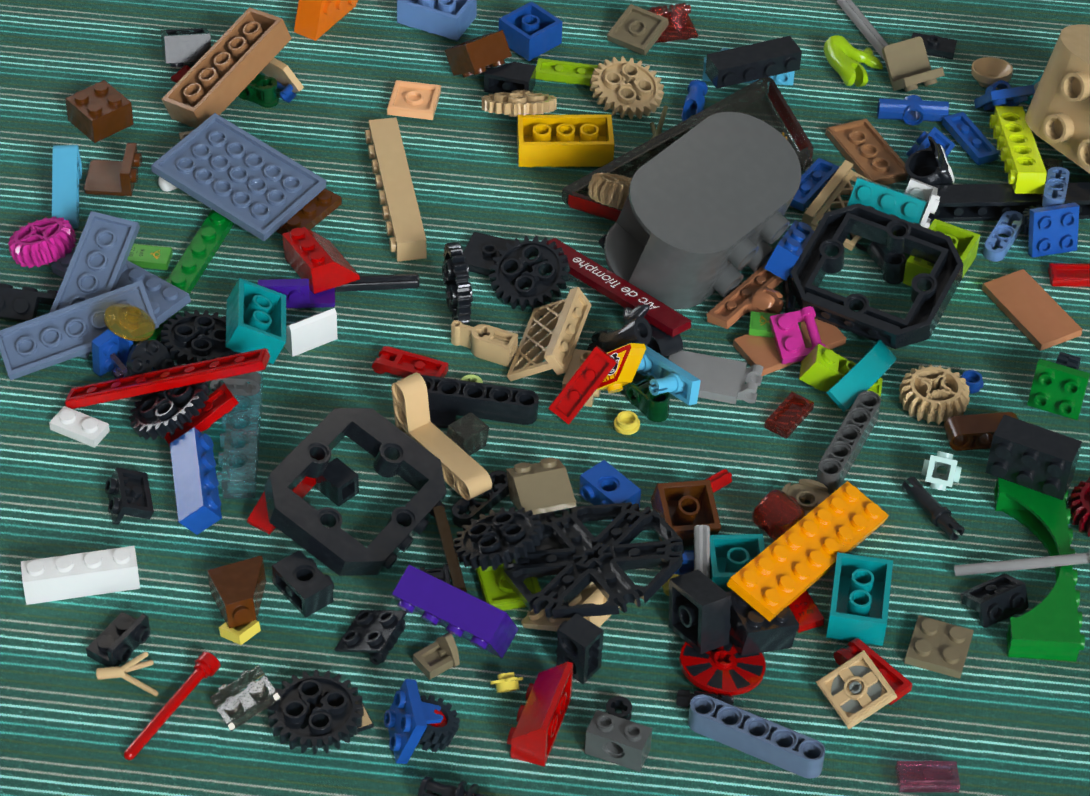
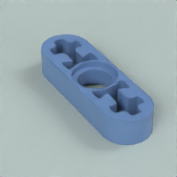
M1052 167L1048 170L1042 200L1043 207L1065 204L1070 175L1067 169Z
M1006 211L1003 213L985 242L983 256L987 260L998 262L1004 259L1022 230L1023 215L1017 211ZM998 234H1005V235H1007V236H1009V237H1008V238L1000 237V236H998Z

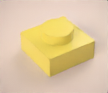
M257 620L234 628H229L225 622L219 627L221 637L239 645L247 642L261 631L260 623Z

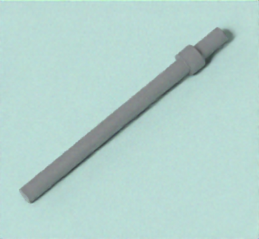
M1090 549L1086 553L954 565L955 576L1089 564Z

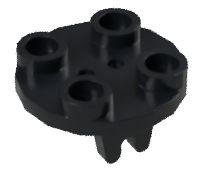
M143 340L134 345L128 354L124 372L128 376L172 368L175 367V363L171 359L167 348L158 340Z

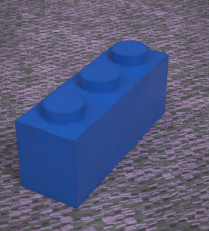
M795 220L777 244L764 269L786 281L814 233L812 228L804 222Z

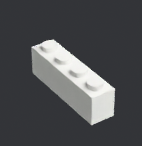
M135 546L21 561L26 605L140 589Z

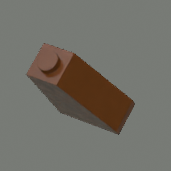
M262 556L207 570L211 595L228 627L234 628L257 620L266 585Z

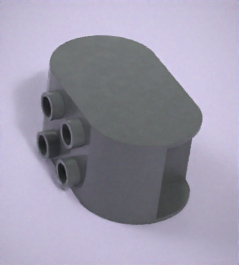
M720 112L704 119L641 166L633 175L629 185V195L617 222L610 228L604 243L605 258L610 271L673 310L697 306L716 291L723 298L728 296L742 281L744 275L741 271L748 266L756 272L768 262L774 251L769 244L777 241L790 225V221L784 215L801 183V166L792 145L771 125L748 114Z

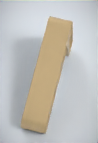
M413 373L392 384V397L396 427L441 460L444 481L465 500H470L492 488V480L488 472L430 421L428 392L423 377L419 373Z

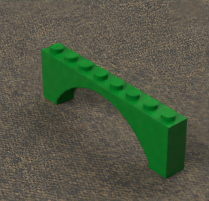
M999 477L996 478L994 487L995 511H1002L1026 526L1040 540L1050 556L1075 554V549L1070 547L1073 540V529L1068 528L1071 517L1070 508H1066L1068 490L1064 499L1061 500ZM1073 565L1054 567L1056 584L1049 595L1029 612L1019 617H1010L1006 633L1008 657L1077 661L1079 650H1084L1085 635L1080 633L1082 612H1079L1077 609L1080 603V591L1075 590L1078 572L1077 569H1073Z

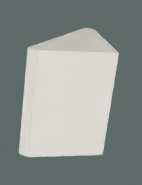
M335 308L286 326V344L284 347L292 357L338 339L337 312Z

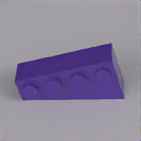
M408 565L392 593L399 602L397 606L411 614L415 611L421 614V618L435 626L439 624L445 627V630L458 638L463 637L476 647L487 650L501 659L519 630L505 611L411 565Z

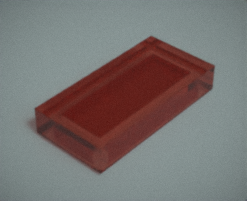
M791 392L765 421L764 428L787 439L814 409V402Z

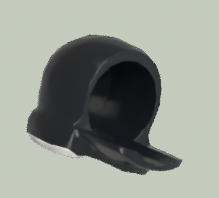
M928 136L930 146L910 155L905 163L904 171L907 182L909 183L910 178H913L928 185L954 184V175L948 164L943 146L937 144L931 136Z

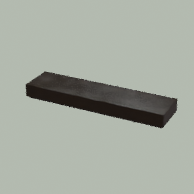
M442 505L433 507L453 586L467 593L456 549L453 546L454 542L445 508Z

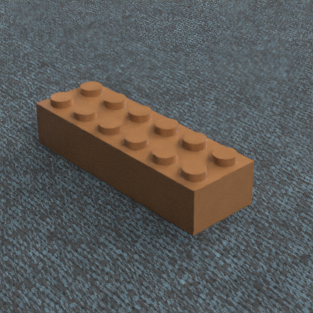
M249 7L161 99L171 119L197 128L214 113L220 115L292 39L283 19Z

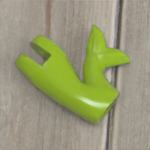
M839 35L831 36L824 43L823 50L828 63L840 75L846 86L855 84L857 87H863L868 83V74L860 63H864L874 69H883L881 61L873 55V50L869 47L863 51L858 50L846 38Z

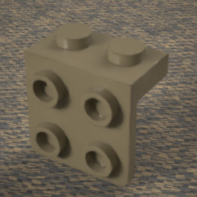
M919 36L882 48L893 91L904 88L905 92L918 89L917 84L924 83V86L938 83L937 78L945 76L943 67L931 70L923 39Z

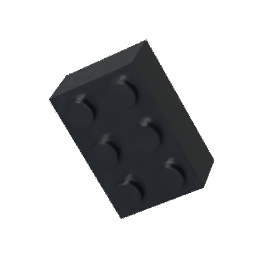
M1004 415L993 435L985 473L1063 500L1073 480L1082 441Z

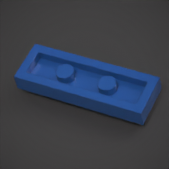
M964 112L943 117L942 125L977 165L998 160L999 152Z
M818 158L801 176L799 189L790 206L804 211L819 195L839 169V166Z

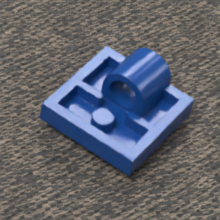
M1004 80L997 81L986 88L984 95L974 99L975 109L984 107V111L994 110L995 106H1018L1019 103L1028 101L1027 97L1035 93L1034 85L1011 88L1008 82Z

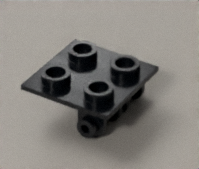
M360 610L334 650L336 652H368L370 655L369 659L373 664L379 665L383 663L389 651L393 649L399 636L405 630V620L403 618L407 612L404 610Z

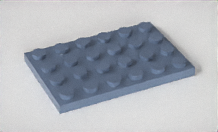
M216 113L151 165L153 173L262 241L268 239L324 190L327 180Z

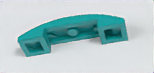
M878 340L826 393L845 412L855 402L861 392L867 391L891 367L897 358L881 340Z

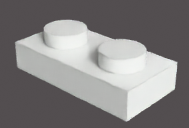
M66 406L49 422L50 430L94 448L110 431L108 423Z

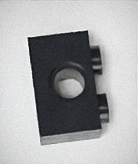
M300 550L272 565L273 584L305 618L333 603L334 583L327 574L324 575L317 568L314 560L310 557L307 558Z

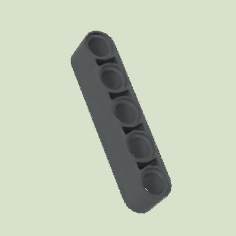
M864 391L858 395L819 462L816 481L824 484L828 488V493L835 492L841 486L877 423L881 398L873 391Z

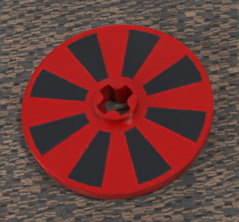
M730 637L728 645L700 654L685 642L679 659L681 670L691 683L704 691L718 695L733 696L753 690L763 680L766 669V662L762 653L740 657Z

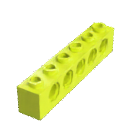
M995 106L994 115H990V128L993 129V138L997 139V150L1001 151V161H1004L1005 173H1008V183L1012 184L1015 194H1044L1047 172L1033 133L1026 123V114L1023 106Z

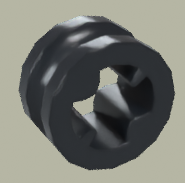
M616 696L608 700L606 713L629 721L631 720L632 704L627 698ZM616 709H622V713H615Z

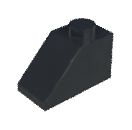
M511 62L487 70L484 73V92L493 94L499 92L512 93L514 90L532 92L536 81V66Z

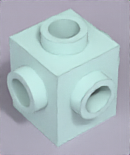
M937 451V456L931 455L930 460H924L921 475L926 476L925 481L931 483L930 488L946 491V487H952L953 482L959 483L962 467L957 466V460H952L954 454ZM939 466H945L947 468V474L945 476H939L937 474V468Z

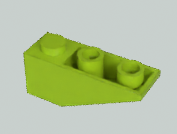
M818 344L801 361L799 379L820 391L827 392L856 363ZM879 378L867 391H873L881 397L883 379Z

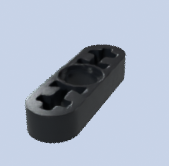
M493 471L489 474L492 480V488L478 495L487 497L489 500L486 502H478L475 500L476 497L470 500H465L462 497L452 507V522L454 525L460 528L463 525H471V519L479 520L480 514L485 515L509 494L507 472Z

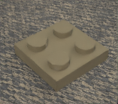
M630 4L608 32L607 39L612 43L646 56L669 25L668 18Z
M918 615L904 664L960 679L974 630Z

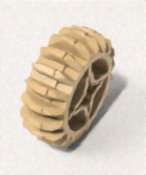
M596 173L592 175L591 181H589L588 195L595 202L622 209L629 195V185L632 178L610 173Z
M929 364L926 368L922 365L918 369L911 368V371L905 374L899 388V399L903 405V410L908 411L909 416H917L918 421L926 420L928 424L936 422L939 425L942 421L945 422L952 416L963 415L967 405H969L970 391L969 386L966 385V379L960 378L959 372L952 373L951 367L943 369L941 364L939 367H933Z

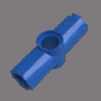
M909 95L903 100L878 99L877 119L904 120L906 124L913 126L920 124L922 121L942 122L943 117L949 116V102L924 101L916 95Z

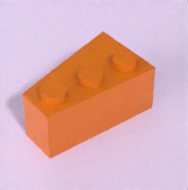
M299 0L294 32L316 41L356 7L358 0Z

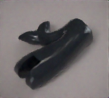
M643 304L634 309L625 307L623 309L625 325L617 330L605 329L595 332L591 337L593 343L589 344L587 351H593L598 346L608 353L630 343L649 344L652 337V328L644 317L648 313L650 305Z

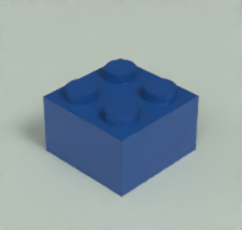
M531 1L499 18V31L503 30L511 50L530 61L562 43L563 21Z

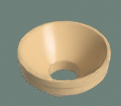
M983 57L972 63L971 74L980 86L988 87L1000 80L1008 82L1012 77L1013 67L1003 59Z

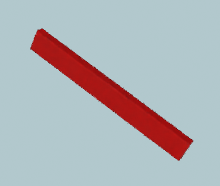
M264 348L71 388L65 400V405L68 408L75 409L266 369L270 355L268 349Z

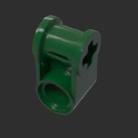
M258 74L238 96L243 100H248L265 108L274 107L279 103V97L276 95L277 80L273 77Z
M652 375L644 376L643 380L635 384H627L625 386V394L629 402L636 406L649 420L662 422L668 418L670 393L652 395L649 391V385H652L649 382L651 379H655Z

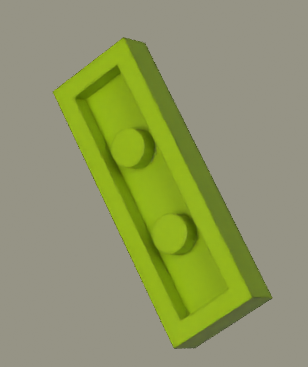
M538 58L536 79L591 87L590 80L594 69H597L598 65Z

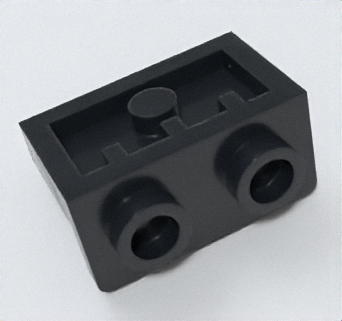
M116 467L112 477H109L105 484V493L108 494L109 498L108 512L111 513L112 523L119 525L124 515L150 519L154 510L147 473Z
M1005 573L960 593L961 603L979 612L980 625L984 628L1022 612L1029 607L1026 583Z
M121 612L86 648L87 656L106 667L119 666L122 662H126L132 652L140 644H143L150 635L148 616L142 614L138 619H135Z

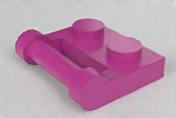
M808 306L800 311L770 316L769 323L782 364L802 361L818 344L826 348L818 332L814 319L816 313L813 307ZM805 321L812 344L810 348L805 347L799 322Z

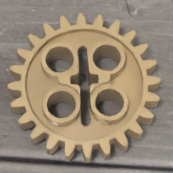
M622 56L620 61L613 57L611 62L605 59L604 64H598L590 80V91H593V98H598V105L605 104V111L612 109V115L618 112L621 118L627 114L630 119H633L634 115L641 119L643 114L649 116L651 111L655 113L657 107H660L664 95V85L660 84V77H655L656 71H649V65L643 67L641 66V60L636 64L633 58L626 61L624 56Z
M514 90L512 93L499 92L482 97V110L511 117L526 114H544L557 110V99L554 95L534 93L527 90Z

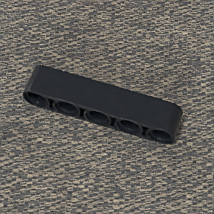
M421 375L427 386L429 410L522 425L533 424L537 420L539 396L534 391Z

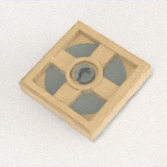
M864 650L816 681L817 686L848 729H851L898 698Z

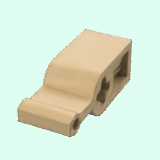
M454 320L451 324V343L453 345L470 348L472 354L477 358L506 367L510 366L518 349V334L486 324L472 327L462 324L458 320Z

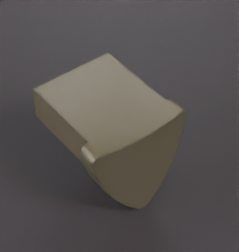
M451 633L438 637L434 643L413 654L414 664L429 680L452 667L455 668L460 665L457 645Z

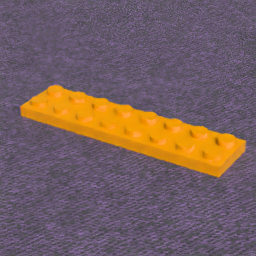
M847 481L735 573L726 585L770 622L835 566L837 552L849 554L879 528L889 515L860 492L857 487Z

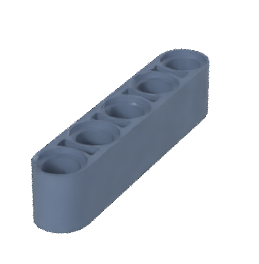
M697 695L691 699L688 725L694 732L804 778H816L821 774L825 747L818 740L708 695Z

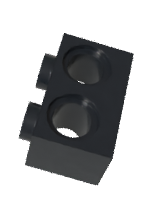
M577 613L568 621H563L557 630L556 666L565 662L573 663V678L584 684L601 668L604 630Z

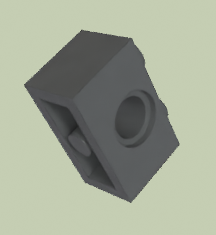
M596 710L586 731L585 754L641 772L651 750L653 728Z

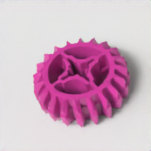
M45 217L42 220H36L32 223L28 222V225L20 227V230L15 231L9 238L8 243L10 254L16 264L21 265V267L28 266V268L45 264L49 265L51 262H57L60 258H65L66 254L72 252L77 240L75 231L68 220L56 217L48 219Z

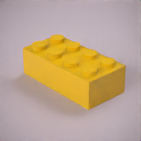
M612 114L517 115L518 166H613L614 135Z

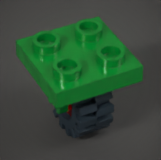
M1060 352L1056 363L1039 359L1027 405L1078 420L1090 378V373L1079 370L1081 357Z

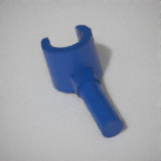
M277 81V88L281 90L280 97L289 103L296 97V93L292 92V85L284 86Z

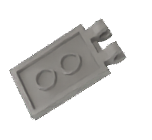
M684 350L669 355L668 360L701 380L699 398L735 405L737 399L744 400L747 403L756 402V392L763 379V376H761L763 366L752 365L747 368V362Z

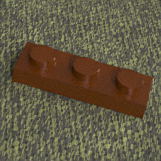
M327 189L322 190L277 230V233L282 235L294 228L303 227L311 230L342 204V197Z

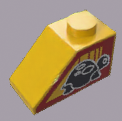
M630 343L608 352L607 354L618 362L597 390H607L609 394L622 391L624 385L631 383L646 351L645 344Z

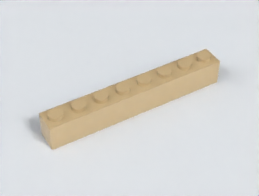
M397 117L369 120V130H365L366 144H370L368 145L369 158L374 159L372 160L373 174H377L375 175L376 189H381L379 190L380 205L384 204L382 206L383 219L388 220L386 222L387 236H392L389 238L390 250L395 252L397 262L427 259L426 236Z

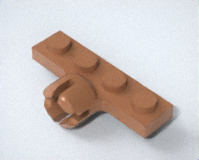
M765 263L707 313V322L729 329L742 316L751 311L780 314L784 304L779 298H782L783 295L774 289L784 280L764 269L767 264Z

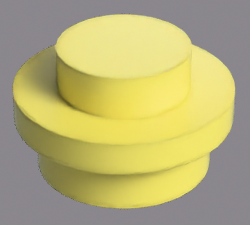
M622 411L614 420V428L620 434L632 435L640 429V420L634 412Z

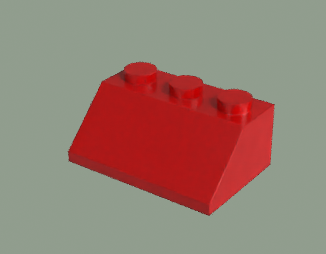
M306 227L294 228L290 232L282 234L286 261L301 279H309V289L314 294L360 280V275L330 240Z
M565 662L539 672L535 683L529 684L526 692V705H520L516 719L518 724L516 728L511 727L507 739V744L511 745V758L545 767L571 702L573 663Z

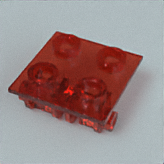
M682 3L675 4L674 7L671 4L669 5V12L666 5H663V7H650L648 10L668 18L669 25L655 43L698 38L695 27L688 15L691 13L690 5Z

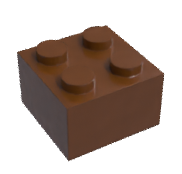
M503 30L479 36L444 50L453 76L462 74L463 78L473 74L477 75L487 71L486 69L505 64L504 59L512 56Z
M105 80L65 98L68 121L94 143L134 125L131 102Z
M710 480L657 483L650 499L652 509H655L683 540V546L694 545V527L696 525H709L710 535H718L721 524Z

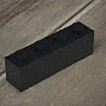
M791 36L707 54L705 73L717 89L800 70L802 51Z

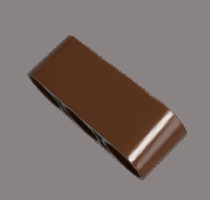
M1013 412L957 415L945 421L944 430L950 447L955 451L991 449L993 435L1003 416L1007 415L1018 419V416Z

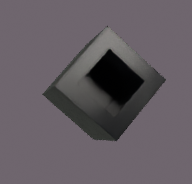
M335 458L328 463L323 475L317 477V490L339 507L359 493L358 474L341 460Z

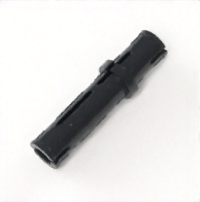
M915 477L907 479L913 485L912 488L904 481L902 489L931 517V522L936 527H940L952 541L959 539L954 533V529L961 536L963 535L965 529L951 516V511L947 507H942Z

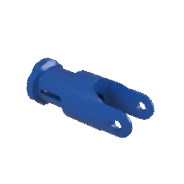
M693 80L688 85L687 90L689 94L685 97L682 111V121L685 125L691 115H696L698 121L702 120L705 106L704 96L708 92V86L703 81Z

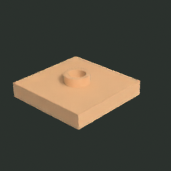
M396 80L387 107V115L433 120L441 94V85Z

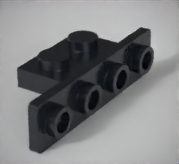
M0 283V319L18 322L34 319L37 315L39 303L53 305L58 291L47 290V293L38 292L37 289L32 287H23L21 290L14 289L11 285Z

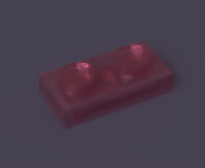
M897 761L896 775L899 792H959L960 779L956 761Z

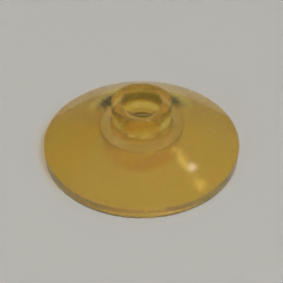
M114 304L109 306L104 313L106 326L121 338L131 341H144L149 339L155 331L153 319L136 306Z

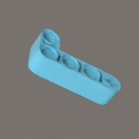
M54 145L52 156V217L64 218V220L69 221L73 229L79 228V179H82L78 145Z

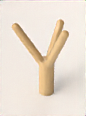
M146 651L122 666L96 669L98 680L123 678L153 696H158L159 694L157 690L127 674L128 672L154 664L153 660L140 662L148 657L149 654Z

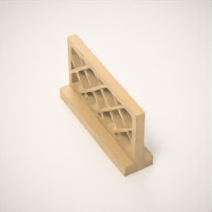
M847 160L843 162L803 215L801 222L808 224L813 231L817 228L824 214L831 211V208L841 209L847 207L848 201H842L840 195L851 196L853 187L850 181L856 182L857 176L865 178L852 171L854 164ZM852 233L853 239L851 241L846 239L843 243L844 247L850 251L861 239L860 236Z
M579 287L570 289L566 299L533 309L507 374L510 381L553 369L557 375L566 373L591 308V303Z

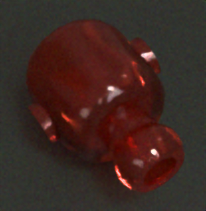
M773 489L753 510L752 521L775 541L805 516V511L794 497L788 496L782 490Z

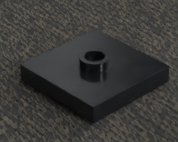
M474 232L463 252L467 259L469 272L489 276L491 274L489 267L494 265L493 257H500L498 250L506 251V243L514 246L515 241Z

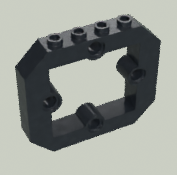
M857 203L824 214L791 270V288L800 309L808 306L814 308L816 313L815 319L875 342L881 340L886 346L898 349L930 339L962 280L963 262L950 236L940 231H933L922 227L918 223H911L900 219L896 215H889L878 211L871 206ZM849 233L885 245L892 253H907L935 264L930 274L921 273L913 278L911 284V300L913 305L905 319L870 307L869 300L862 294L856 293L843 297L819 288L826 273L833 274L843 269V243Z
M335 408L269 474L264 487L269 522L339 576L378 575L384 567L390 569L398 558L396 554L400 550L405 552L412 544L414 534H422L429 524L428 519L431 516L436 518L433 507L440 505L444 507L445 505L442 501L447 493L441 460L373 408ZM345 436L375 457L373 467L380 476L390 478L398 475L418 490V493L405 507L402 506L394 509L386 527L367 547L340 528L342 516L336 509L324 507L317 510L292 491L306 476L317 478L323 475L331 458V450Z

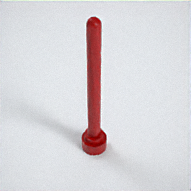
M202 652L195 660V671L124 751V758L126 760H133L203 678L211 677L218 671L221 664L213 654Z

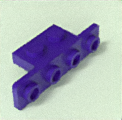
M309 279L258 280V285L286 295V308L335 307V288L314 294L309 289Z

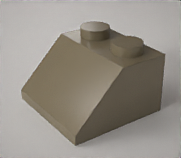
M549 457L540 460L539 463H518L513 468L506 469L509 497L518 510L525 508V512L532 510L533 515L576 507V500L566 467L559 459Z

